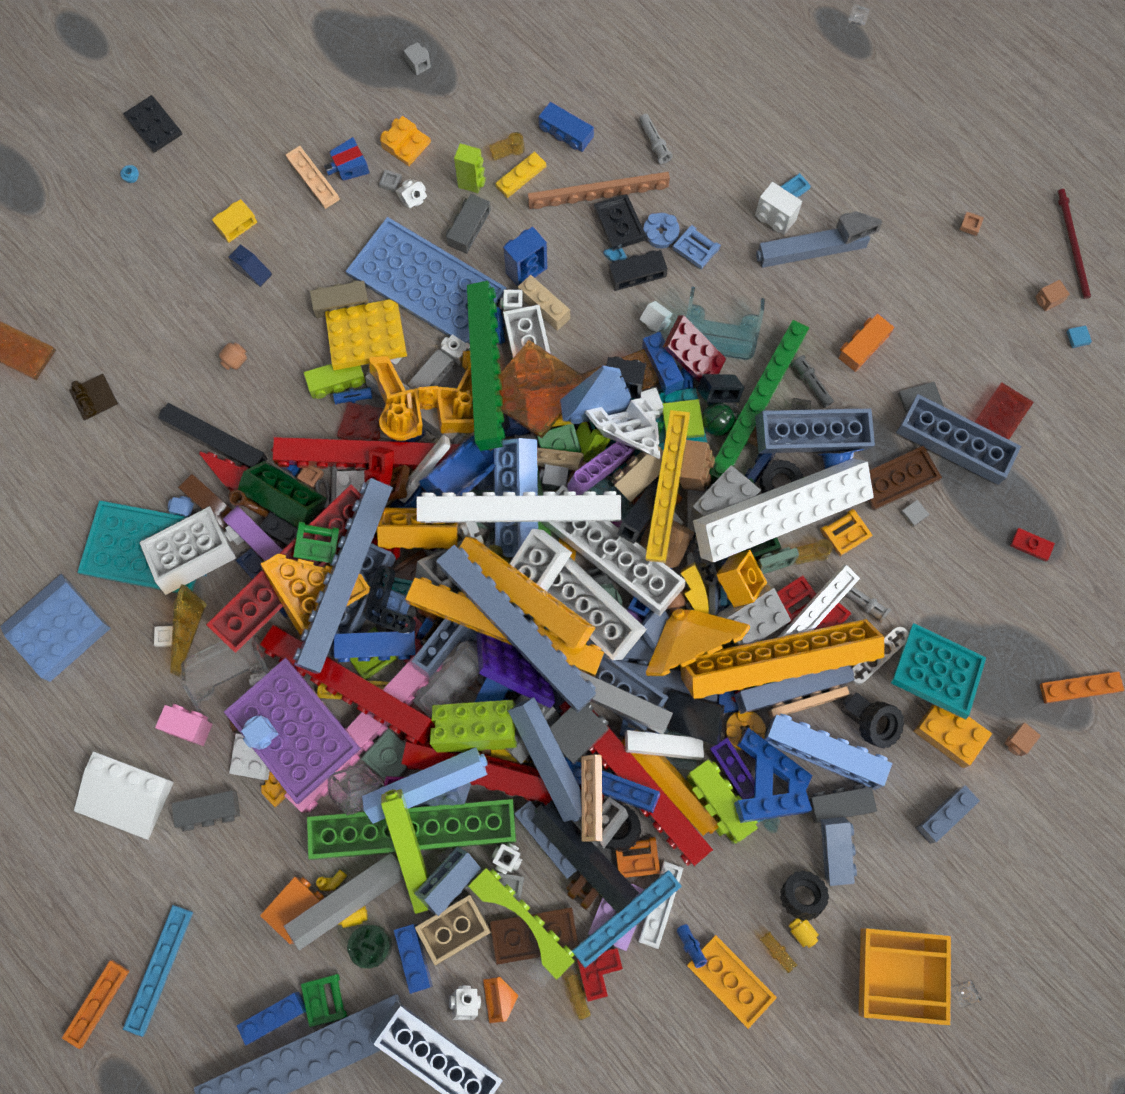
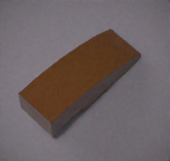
M191 474L178 488L200 509L203 510L210 506L220 526L225 529L229 525L223 518L232 509Z

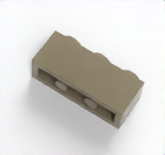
M356 280L348 284H335L332 287H319L310 291L316 318L326 317V311L330 312L342 308L348 309L352 306L367 305L369 303L364 281Z

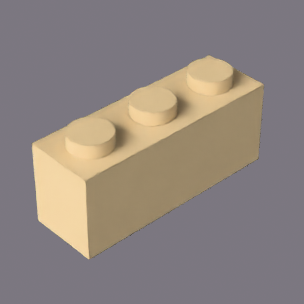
M532 275L518 286V290L523 292V301L529 306L540 305L542 318L557 331L570 320V309Z

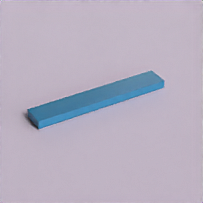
M669 870L666 871L635 897L621 912L616 913L573 949L572 952L586 968L682 887Z
M172 905L122 1030L141 1037L145 1035L193 911Z

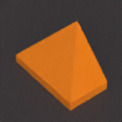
M501 977L484 979L489 1023L507 1021L519 995Z

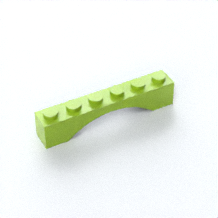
M486 868L468 887L483 902L505 906L527 923L538 942L542 965L557 980L574 963L575 960L572 957L575 954L567 946L564 948L560 946L557 942L560 938L552 930L547 932L542 927L545 924L537 914L533 917L528 912L530 907L522 899L518 901L513 896L516 892L508 884L503 886L500 883L499 879L501 876L494 869L489 871Z

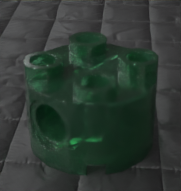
M365 925L356 929L348 939L347 945L351 961L360 968L370 969L381 966L388 960L392 951V938L384 928L377 925Z

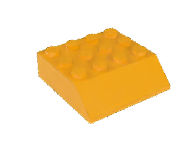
M861 928L859 1016L874 1019L950 1025L951 936Z

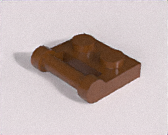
M406 465L393 468L390 487H393L392 489H395V491L390 493L388 501L407 497L406 484L409 479L410 468Z

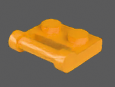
M854 509L847 511L845 516L832 524L820 528L823 536L828 539L839 556L844 555L873 536ZM849 521L855 523L836 536L832 533Z

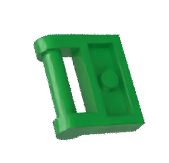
M299 522L293 557L331 563L336 552L339 528L333 527L329 529L305 525V522ZM310 533L329 536L331 541L324 542L305 539L303 534Z
M339 974L301 984L309 1027L348 1017L347 1011H344L338 982L340 980ZM330 983L336 1010L334 1014H330L324 984Z

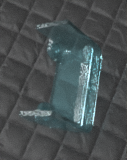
M691 287L686 318L723 356L743 360L751 359L756 351L764 314L765 299L761 298L758 315H745L741 320L740 326L704 320L705 310L703 307L692 304L695 287Z

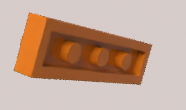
M1119 671L1039 684L1044 704L1124 691Z
M113 960L109 961L62 1039L78 1049L83 1048L130 972L128 969Z

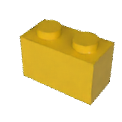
M241 199L232 203L226 210L218 213L212 219L216 229L228 243L257 223L253 212Z

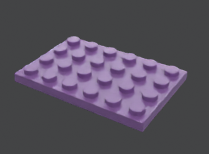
M287 658L282 660L224 711L243 737L245 736L241 731L249 719L257 715L269 719L279 735L271 740V744L268 747L260 750L253 748V750L296 804L301 803L361 749Z

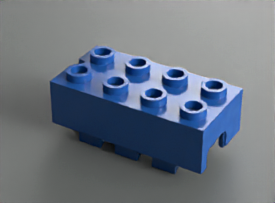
M473 434L418 482L427 493H434L436 497H442V493H454L456 496H462V493H468L494 470L496 466L494 465V450L480 451L475 443V435Z

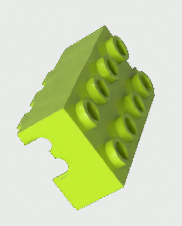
M514 701L433 705L432 722L435 728H431L430 745L437 753L464 752L475 747L478 751L517 748L515 724L508 710L515 706Z
M708 759L686 776V780L693 787L692 790L699 799L703 798L708 803L704 807L711 817L716 813L719 816L720 821L717 823L719 827L716 829L719 836L726 834L732 844L739 843L758 829L756 826L758 822L740 823L734 803L742 799L739 796L735 797L731 791L733 787L726 778L722 779L719 774L721 771L714 761L711 763Z

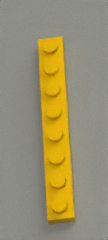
M670 410L646 561L666 563L690 412Z

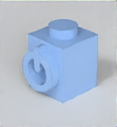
M259 715L249 719L241 731L245 736L243 740L246 745L259 750L268 747L271 744V740L279 735L269 719Z

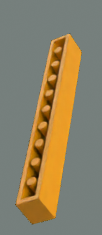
M424 577L420 579L414 578L405 598L407 604L512 645L464 593H453L449 587L441 584L438 587L433 585L431 580ZM535 623L539 628L537 630L541 636L546 635L553 643L551 646L556 651L560 650L567 657L565 661L570 666L575 665L580 671L593 677L596 676L604 655L599 646L590 644V646L585 645L583 648L570 649L563 643V639L554 637L544 628V625L541 626Z

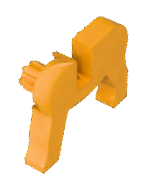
M463 351L462 367L466 372L457 389L429 386L405 390L388 356L369 357V372L376 379L379 392L386 404L379 419V426L382 432L388 437L400 441L422 435L423 425L420 409L430 410L432 408H437L440 433L474 432L470 351Z

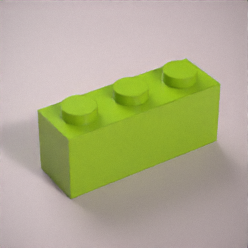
M460 143L454 157L458 188L479 193L480 188L484 187L486 181L481 149Z
M332 364L304 372L309 392L313 399H321L328 394L340 393L351 387L358 388L366 383L361 365L333 370Z

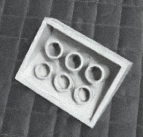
M210 506L140 542L154 580L165 595L236 559L233 549Z
M93 752L84 770L74 811L149 840L174 782Z

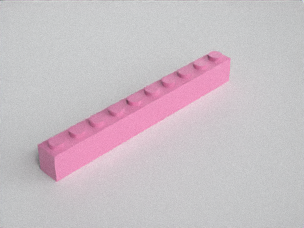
M414 657L383 689V691L408 706L416 699L414 696L419 691L422 692L429 685L428 681L430 680L413 668L411 661ZM442 663L441 666L438 668V670L434 673V675H433L434 677H436L437 675H439L440 672L443 670V668H442V666L444 665L443 663ZM370 712L367 715L361 713L346 729L361 749L301 803L296 804L288 793L284 796L302 813L313 811L318 805L317 801L322 796L325 797L330 793L334 782H339L346 775L345 771L350 765L353 767L360 760L359 755L364 750L368 751L374 745L373 740L378 735L382 736L388 729V723L384 722L382 725L373 719L374 715Z

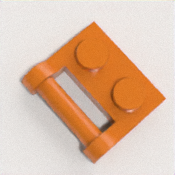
M656 837L639 840L634 847L629 848L630 850L650 848L651 854L623 856L622 852L616 851L618 870L625 878L660 874Z

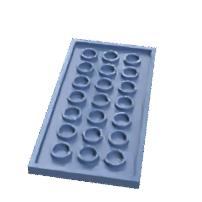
M389 217L384 220L346 270L348 276L358 281H364L366 287L386 299L398 303L399 307L450 337L453 334L465 343L470 342L467 285L488 280L490 286L494 287L496 292V298H494L496 305L503 297L504 290H507L505 286Z

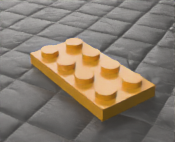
M714 935L701 949L707 959V963L703 967L696 968L691 960L686 966L749 1029L777 997L717 935Z

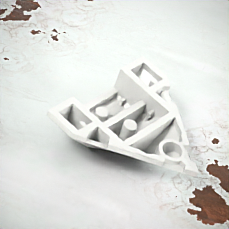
M646 397L631 400L626 412L608 415L602 407L586 410L585 414L604 437L631 446L658 459L660 458V451H658V424L655 419L657 413Z

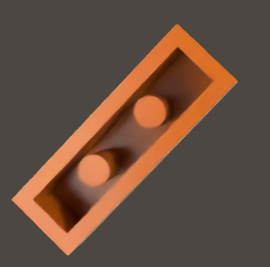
M878 313L873 319L869 317L863 325L864 328L861 331L858 329L851 337L853 340L850 343L846 342L840 348L841 354L839 359L854 372L883 344L895 328Z

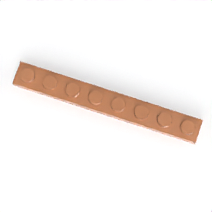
M669 172L528 193L529 209L559 206L565 203L574 204L578 201H592L597 198H611L616 195H629L636 192L644 193L655 189L663 190L669 187L670 176Z

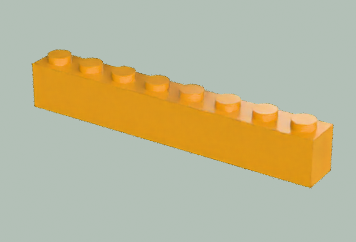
M464 538L460 547L469 555L468 559L471 563L476 562L483 571L481 573L486 578L489 576L496 583L495 588L499 592L504 591L511 599L510 603L514 602L518 605L524 614H530L533 617V621L538 625L547 627L551 635L563 639V643L570 649L583 648L596 627L476 538Z

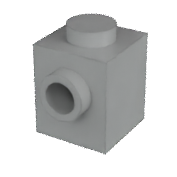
M418 42L403 50L405 61L416 76L431 67L427 49L425 47L422 48Z

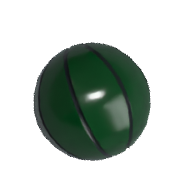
M723 403L709 405L702 415L703 427L711 435H725L730 432L734 425V412L728 405Z

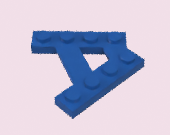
M747 728L743 732L737 746L755 759L754 798L738 800L734 803L740 823L804 814L812 811L806 789L813 775L750 728ZM773 773L788 783V793L773 795Z

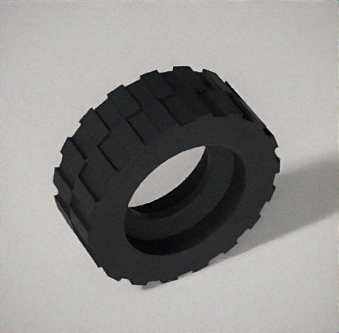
M774 461L763 471L760 479L761 491L766 493L776 489L773 486L772 480L779 473L789 476L791 482L802 479L803 473H801L800 468L790 461Z
M880 701L871 703L869 707H866L859 722L860 735L864 738V741L880 748H889L891 745H894L900 739V735L904 730V716L901 714V710L897 709L898 707ZM886 715V728L881 734H877V722L881 716Z
M620 804L626 808L629 815L625 820L628 824V832L620 838L612 837L605 846L606 849H610L613 852L628 851L640 839V820L635 811L631 810L627 805Z
M794 872L785 881L780 891V900H782V906L785 907L786 912L794 918H799L803 921L817 918L828 905V888L825 886V882L812 872ZM800 886L808 887L814 894L813 903L803 905L798 902L795 897L796 888Z

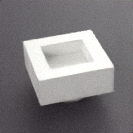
M155 627L154 646L176 647V627Z

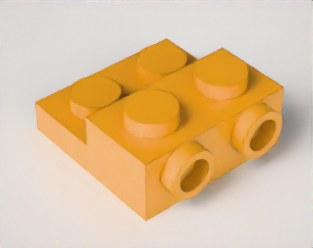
M401 116L400 119H394L391 129L383 131L380 136L382 148L407 166H410L431 143V139L419 131L416 125L404 116Z

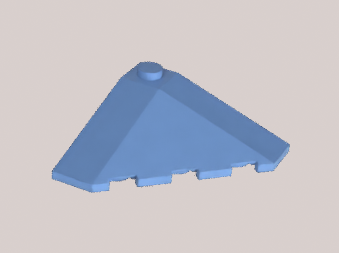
M602 366L560 399L563 421H569L572 424L591 421L585 414L586 410L602 407L608 415L626 412L631 401V394L628 388L625 389L626 383L624 378H620V369Z

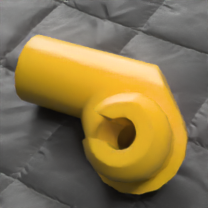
M339 869L333 878L319 877L316 880V886L321 891H334L344 881L347 874Z

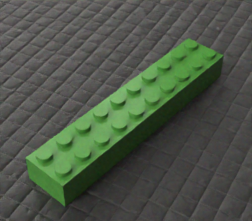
M513 799L465 803L453 806L439 805L408 808L421 851L517 842ZM365 812L307 817L308 859L310 860L396 853L386 818L372 823Z

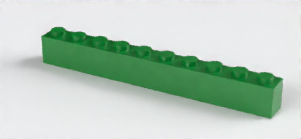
M488 280L467 285L475 443L480 451L503 447L502 439H505V432L501 424L504 422V416L500 406H503V400L499 390H502V384L498 377V374H501V368L497 361L500 358V353L496 343H499V337L495 328H498V322L494 314L497 313V307L494 302L496 292L494 287L490 286Z
M792 320L716 456L714 467L710 468L709 474H711L712 484L731 465L735 466L756 427L755 416L766 410L806 338L809 327Z

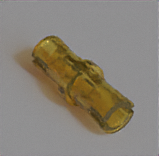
M770 931L760 938V941L772 953V958L777 959L787 973H790L793 970L792 968H796L798 964L794 962L785 951V946H781Z
M577 974L565 978L571 996L569 999L570 1002H573L578 1020L590 1017L591 1013L585 1000L586 994L582 991Z

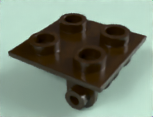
M103 373L84 383H79L78 381L71 383L72 386L69 391L84 421L118 404Z

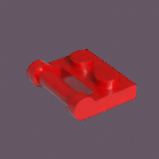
M803 575L777 592L791 619L787 624L789 625L807 604L792 614L789 612V608L807 596L812 600L817 595Z

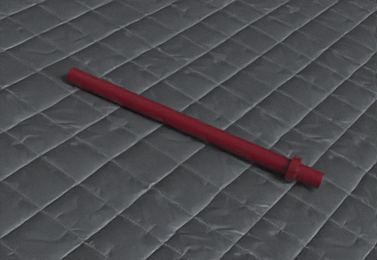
M1060 189L1057 191L1059 196L1058 204L1062 208L1083 298L1088 299L1091 297L1069 208L1070 200L1066 196L1065 189Z

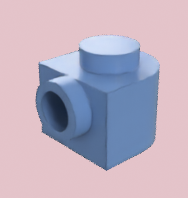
M173 497L169 500L168 510L170 514L190 517L194 504L188 497Z

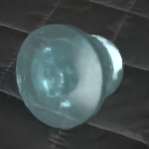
M771 818L766 821L765 828L769 832L776 833L780 824L779 818Z

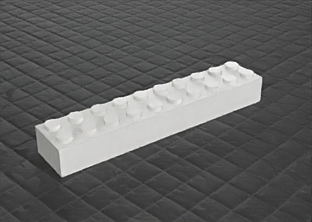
M850 459L693 520L701 558L716 562L874 498L868 461Z
M607 491L603 495H596V492H584L583 495H576V492H564V496H556L555 492H543V496H536L535 492H523V496H516L515 492H503V496H496L494 492H484L483 496H476L475 493L470 492L462 493V496H456L454 493H442V497H436L434 493H422V497H417V521L421 523L588 522L621 520V495H616L615 491Z

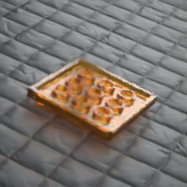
M528 340L498 376L502 384V390H499L503 400V406H500L501 411L540 438H543L562 415L560 399L586 380L587 377Z

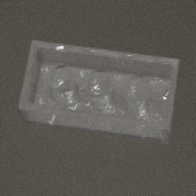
M462 642L456 648L457 652L455 655L447 658L442 664L443 668L429 678L430 682L427 686L421 687L415 695L417 697L413 702L429 718H432L433 705L454 704L480 676L477 642Z

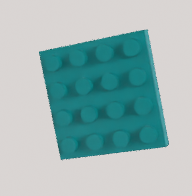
M913 623L891 684L966 720L971 712L986 657Z

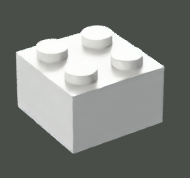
M772 182L760 196L755 216L759 221L770 225L776 232L785 235L796 221L802 201Z

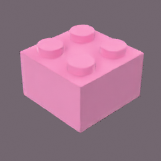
M173 704L172 707L164 706L155 728L175 737L204 746L213 724L208 722V717L192 710L190 713L189 710Z

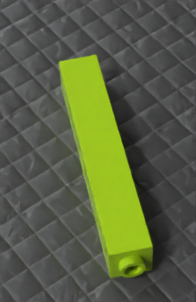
M402 789L388 790L381 794V805L414 912L417 914L428 909L414 893L429 877Z

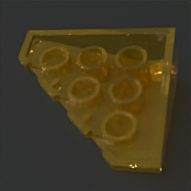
M181 584L177 597L173 602L170 673L177 677L181 675L207 605L183 584Z

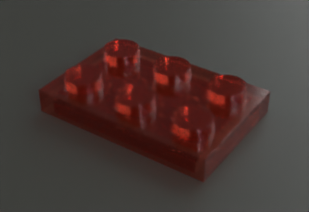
M1001 382L975 420V423L1009 440L1034 402Z

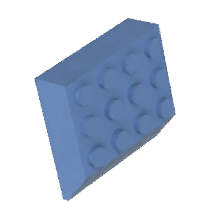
M62 574L0 626L5 638L42 679L49 682L111 629Z

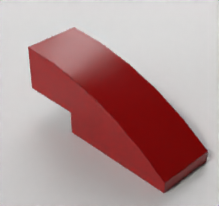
M382 447L369 450V469L364 471V482L372 478L390 486L394 450Z

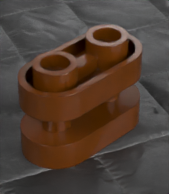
M581 875L577 881L573 879L567 886L566 890L569 891L567 896L572 900L576 895L580 897L583 901L579 906L587 910L599 893L594 888L589 893L584 891L582 887L587 880Z

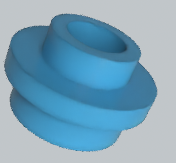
M127 165L122 168L120 175L124 181L134 183L138 179L139 171L135 166Z

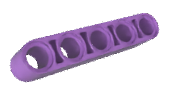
M620 442L614 443L574 473L567 485L568 491L576 492V495H582L624 464L632 456L635 448Z
M238 506L223 518L264 561L282 551Z

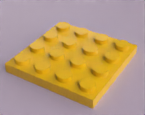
M389 299L368 303L367 305L352 306L348 309L342 308L325 312L333 370L369 364V357L388 356L390 360L407 357L398 303Z

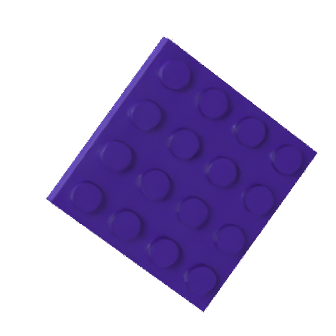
M476 633L479 674L528 698L534 697L536 702L551 708L555 703L553 687L514 646L482 633Z

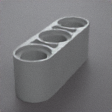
M440 349L437 350L410 380L407 386L411 389L437 386L452 369L455 360Z

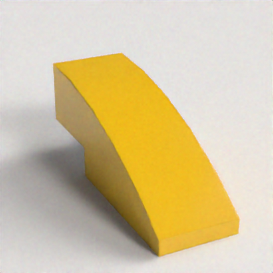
M695 562L681 570L682 576L689 585L684 594L694 610L709 614L706 587Z

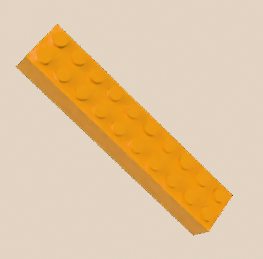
M867 619L721 649L710 655L704 653L695 657L697 661L684 667L680 664L681 680L692 697L696 699L714 694H724L733 690H742L751 686H761L765 683L780 682L788 678H798L811 673L817 674L825 670H835L848 665L854 666L858 663L872 662L876 659L884 658V636Z

